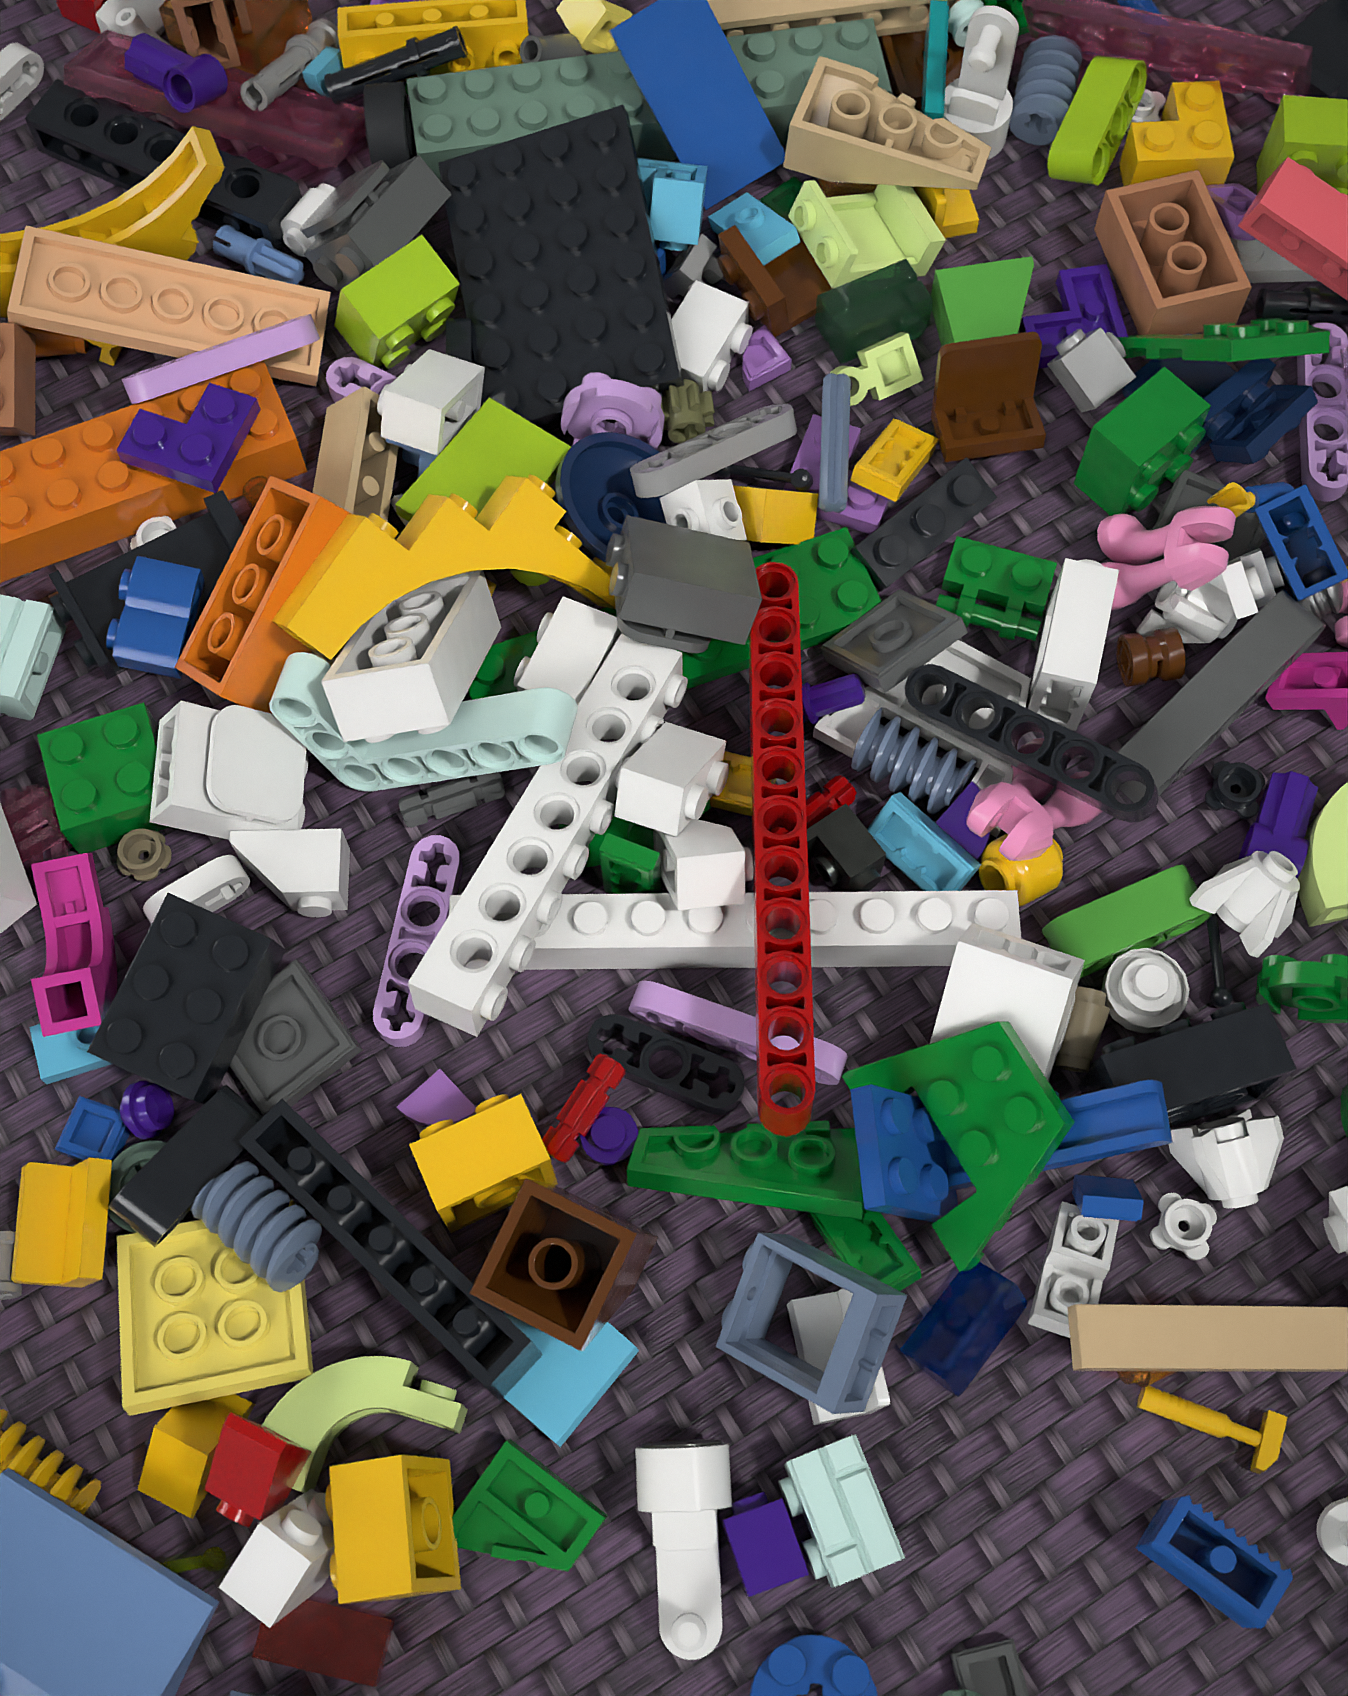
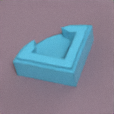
M327 46L302 71L307 86L322 96L331 98L324 76L328 73L332 74L344 69L340 49Z

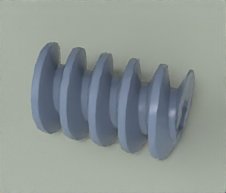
M1051 35L1031 42L1025 49L1009 123L1010 130L1020 140L1034 145H1050L1054 141L1074 98L1080 66L1083 60L1082 50L1075 41L1064 36Z
M883 707L880 708L868 722L855 746L851 764L852 769L856 772H861L872 763L870 778L875 783L881 782L891 774L889 789L894 794L899 793L910 784L908 799L913 804L919 803L929 795L927 812L931 815H936L946 806L949 808L966 785L977 760L972 758L959 769L955 766L958 749L953 747L943 757L936 756L939 743L938 738L934 736L923 747L917 745L920 728L915 726L907 734L901 736L898 734L901 717L896 715L884 726L880 724Z
M246 1161L234 1166L229 1171L224 1172L207 1183L195 1198L191 1212L195 1218L202 1219L210 1232L218 1234L226 1247L234 1249V1252L242 1262L249 1263L258 1277L265 1278L273 1291L283 1292L301 1283L313 1269L319 1256L316 1243L320 1239L322 1227L317 1220L310 1219L304 1222L306 1217L305 1210L299 1205L288 1207L290 1203L288 1194L280 1190L273 1192V1181L266 1176L257 1177L259 1173L257 1166Z

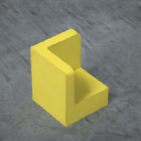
M562 0L556 9L570 34L578 39L581 48L594 54L618 51L609 30L633 16L630 11L605 0Z

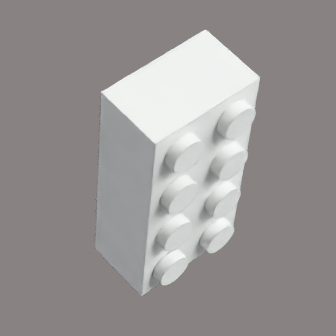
M483 570L431 581L392 601L360 626L351 636L321 681L343 742L365 739L366 742L376 743L389 739L396 733L417 730L420 734H431L451 724L501 629Z

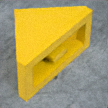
M733 485L737 503L742 512V522L748 541L799 545L802 541L814 538L819 493Z
M231 1394L172 1407L153 1428L137 1490L193 1519L207 1494V1491L204 1489L223 1423L230 1412L248 1419L255 1404L237 1394Z

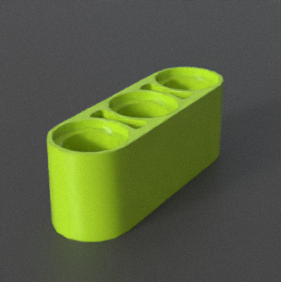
M1098 55L1092 59L1051 145L1048 156V173L1051 179L1092 185L1102 183L1145 91L1147 67L1144 61Z

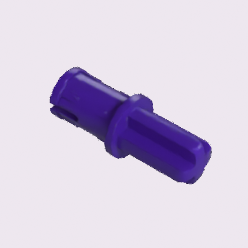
M847 675L812 687L808 682L803 683V723L811 721L814 725L818 723L821 716L862 704L865 701L866 694L859 675Z

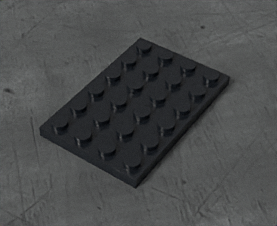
M624 105L438 163L441 182L452 194L445 204L466 316L471 318L472 349L475 364L485 367L482 388L483 404L490 397L540 427L561 421L566 396L573 388L582 385L584 376L589 373H603L611 379L629 382L639 387H649L658 393L669 390L671 385L676 388L685 385L629 115Z

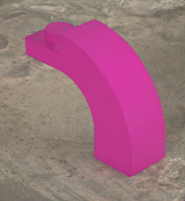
M83 853L31 864L46 939V967L42 977L31 979L42 1035L46 1037L101 1025L117 994V963L109 908L103 907L92 853Z

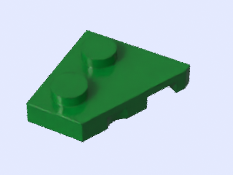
M509 1439L503 1444L452 1517L455 1540L457 1538V1548L491 1554V1557L510 1561L524 1560L534 1562L541 1567L568 1572L573 1568L608 1515L516 1442Z

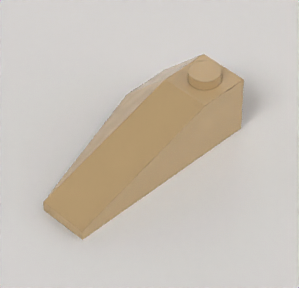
M822 56L818 57L789 126L784 168L831 182L977 190L992 147L945 118L933 120L914 108L916 103L914 99L904 93L897 98L877 86L879 78L870 72Z

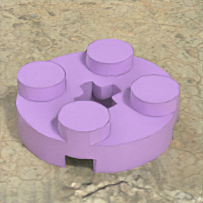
M589 373L584 376L582 385L573 388L566 396L561 416V429L564 435L568 430V433L574 437L573 445L591 434L614 432L632 436L657 449L662 439L664 413L661 409L662 398L652 388L639 387L629 382L611 379L603 373ZM607 419H611V420H616V422H615V424H614V423H609V422H607L606 420H607Z

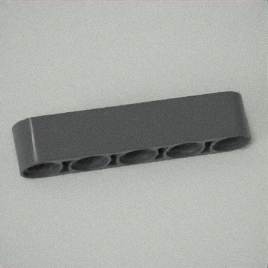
M1282 590L1117 753L1140 763L1149 770L1155 781L1159 797L1316 640L1326 624L1289 593ZM1127 781L1121 784L1118 789L1133 803H1136L1144 796L1146 786L1138 781Z

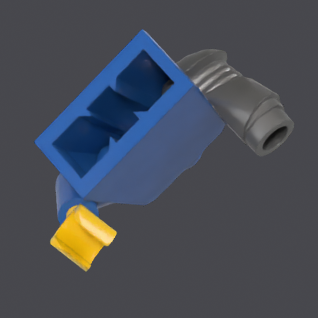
M1232 482L1207 500L1208 504L1215 503L1219 507L1228 508L1234 513L1236 518L1244 512L1256 513L1263 534L1294 598L1320 620L1332 611L1338 615L1343 604V587L1341 582L1348 579V569L1306 484L1297 489H1294L1292 485L1285 482L1243 488L1239 484Z

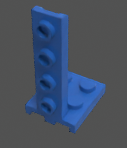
M1144 1080L1061 1100L1075 1123L1042 1171L1173 1143L1162 1082ZM872 1084L850 1089L865 1210L936 1222L957 1207L956 1190L973 1187L974 1185L921 1099Z

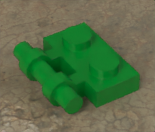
M956 536L941 589L960 594L961 596L958 599L939 594L936 606L962 617L966 628H968L970 623L999 631L998 637L1013 641L1014 637L1017 636L1035 641L1041 621L1021 616V613L1023 611L1042 617L1057 563ZM979 599L1005 606L1006 610L1002 611L976 604L975 601Z

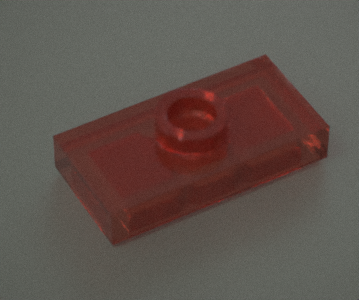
M306 1599L271 1628L261 1622L252 1658L377 1687L395 1620Z

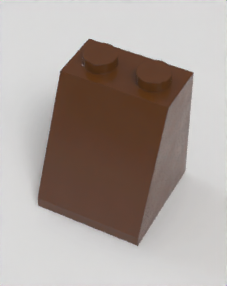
M525 1178L469 1294L579 1351H584L632 1293L658 1236L556 1185Z

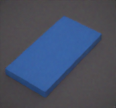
M657 0L609 30L613 41L678 162L708 166L703 207L705 210L784 163L785 151L707 0Z

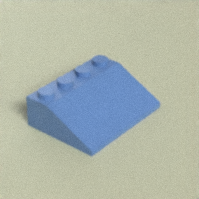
M10 1468L1 1472L0 1696H175L220 1601Z

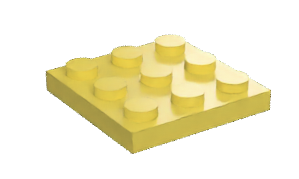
M293 1200L290 1201L288 1207L295 1205ZM202 1219L178 1224L156 1247H153L137 1232L117 1236L122 1408L129 1416L298 1381L313 1374L305 1279L292 1289L283 1292L273 1291L265 1278L258 1277L249 1263L242 1262L234 1252V1249L226 1247L218 1234L212 1233L206 1228Z

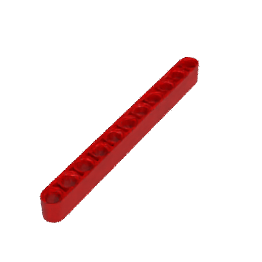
M769 562L755 569L762 601L749 633L757 1105L759 1119L767 1130L776 1135L790 1136L804 1130L810 1122L816 1089L799 586L797 575L791 567L779 562ZM776 685L781 686L783 688L775 689L770 688L768 686ZM777 731L782 732L785 735L774 736L770 735L769 732ZM777 778L788 783L777 785L770 783L769 780ZM780 827L785 828L790 832L788 834L778 835L773 834L768 830L771 828ZM782 877L790 880L792 884L777 886L770 883L769 880ZM782 928L791 931L795 936L789 939H778L770 935L769 932ZM784 981L794 985L797 990L792 993L782 994L772 990L770 985L775 982ZM777 1036H790L798 1042L799 1046L794 1049L783 1050L775 1047L770 1040ZM786 1091L798 1096L802 1102L795 1107L785 1108L775 1104L771 1097L778 1092Z

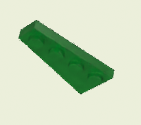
M810 1121L804 1130L790 1136L776 1135L767 1130L762 1123L747 1124V1128L737 1133H719L715 1125L640 1128L627 1167V1185L630 1187L862 1220L864 1200L855 1128L830 1129L829 1121Z

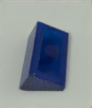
M979 1262L971 1270L958 1272L901 1347L900 1351L945 1389L959 1397L1026 1309L1027 1300L1016 1283Z

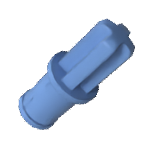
M229 225L222 226L216 232L215 236L231 244L226 246L213 240L215 254L244 266L248 274L254 276L263 275L269 279L298 285L299 281H303L305 273L303 272L302 262L274 249L271 242L267 239L258 238L255 240Z

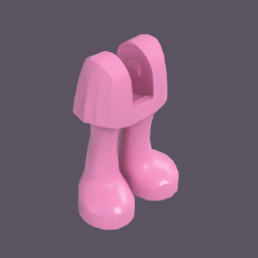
M1219 506L1191 507L1177 512L1170 524L1154 530H1147L1135 517L1128 514H1115L1103 519L1097 529V541L1102 552L1114 562L1101 564L1104 567L1119 570L1111 611L1131 605L1146 593L1169 582L1176 581L1180 588L1192 591L1223 573L1227 568L1228 551L1210 543L1225 541L1232 537L1236 519L1234 513L1228 508ZM1164 555V559L1147 564L1152 559Z
M1044 738L1033 739L1025 743L1018 752L1030 754L1037 751L1042 746ZM1011 765L1013 768L1012 782L1010 784L1000 782L981 789L970 808L966 824L970 831L981 838L998 826L1008 834L1000 846L999 852L1009 861H1022L1041 856L1053 844V830L1060 827H1075L1089 823L1103 811L1058 788L1047 802L1041 805L1038 801L1043 799L1054 786ZM1075 772L1070 778L1081 779L1088 776L1091 772Z

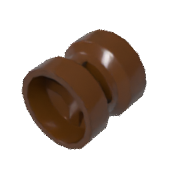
M1175 627L1157 629L1152 636L1143 637L1138 632L1119 636L1116 646V658L1120 677L1126 687L1146 684L1149 678L1158 677L1162 681H1170L1183 677L1185 672V651L1181 635Z

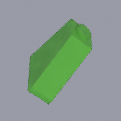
M1032 256L935 270L930 304L941 346L961 341L1018 334L1034 267Z

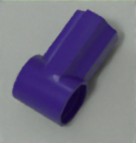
M146 33L133 37L129 49L124 53L125 69L132 72L133 77L162 91L170 105L179 112L187 113L223 97L227 92L228 80L226 72L221 63L210 54L204 53L192 57Z
M1293 771L1287 773L1273 772L1266 784L1256 822L1252 823L1247 832L1238 860L1251 856L1255 851H1262L1267 854L1270 851H1276L1284 855L1295 865L1298 871L1296 878L1298 879L1309 848V840L1304 839L1318 790V787L1312 784L1308 776Z

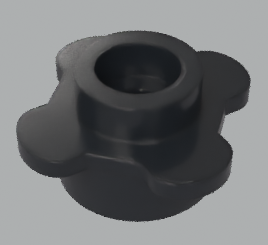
M1228 761L1216 763L1211 769V775L1214 778L1212 789L1208 790L1205 794L1207 806L1216 811L1222 808L1234 811L1242 819L1254 817L1259 811L1256 798L1265 785V778L1262 773L1245 763H1230ZM1236 786L1240 792L1234 794L1231 792L1230 787Z

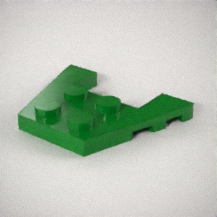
M1282 318L1250 320V324L1235 325L1234 322L1203 324V334L1181 336L1157 333L1117 337V339L1125 349L1126 356L1124 358H1133L1135 356H1146V359L1182 357V360L1234 362L1329 353L1330 331L1309 325V320L1283 321Z
M998 1021L849 1070L842 1075L849 1089L872 1084L908 1095L916 1091L976 1188V1193L932 1224L933 1229L959 1272L971 1270L979 1263L984 1255L982 1250L995 1231H1001L1012 1215L1010 1210L1026 1186L1034 1183L1075 1123L1009 1021Z

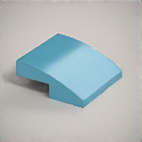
M503 1312L543 1354L503 1398L561 1447L639 1350L609 1322L603 1326L584 1351H579Z

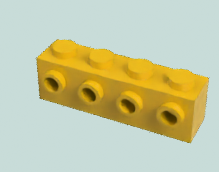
M425 0L337 8L338 41L344 69L406 46V40L417 37L420 41L452 29L456 25L459 27L464 38L468 57L459 58L432 68L428 76L523 64L520 57V46L522 41L529 36L526 0ZM416 74L408 78H416L418 76ZM408 78L402 79V80L397 81V82L407 81L406 79H408Z

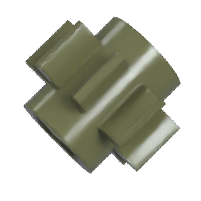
M684 379V386L677 388L673 385L669 386V390L663 391L661 396V409L664 413L663 431L667 430L669 439L675 443H683L705 433V427L714 426L713 414L715 410L712 392L705 391L700 393L698 384L688 379Z

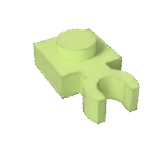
M903 332L858 351L857 354L861 366L857 368L839 366L830 372L836 375L844 373L851 379L850 406L860 403L865 398L869 389L873 399L882 400L924 381L909 334Z

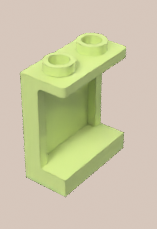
M815 180L805 181L788 215L831 288L926 276L946 241L912 186L878 184L874 193L826 198Z

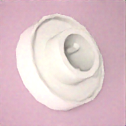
M1149 948L1129 950L1117 957L1104 975L1101 989L1102 992L1107 994L1105 1006L1110 1008L1109 1013L1112 1018L1126 1029L1140 1033L1157 1032L1160 1028L1174 1023L1187 1006L1189 996L1186 974L1177 961L1164 952Z

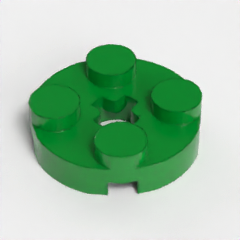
M1328 954L1322 956L1320 962L1297 961L1292 957L1283 955L1267 956L1263 959L1262 971L1257 977L1256 1001L1259 1005L1268 1003L1271 1012L1279 1015L1281 1004L1297 1008L1298 1020L1317 1023H1348V956Z

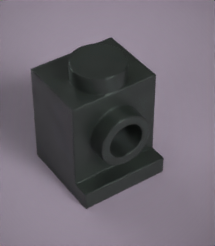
M844 804L807 829L808 859L812 856L815 857L813 859L814 866L826 884L829 886L836 884L842 892H869L881 881L882 877L880 874L882 873L886 853L847 804Z

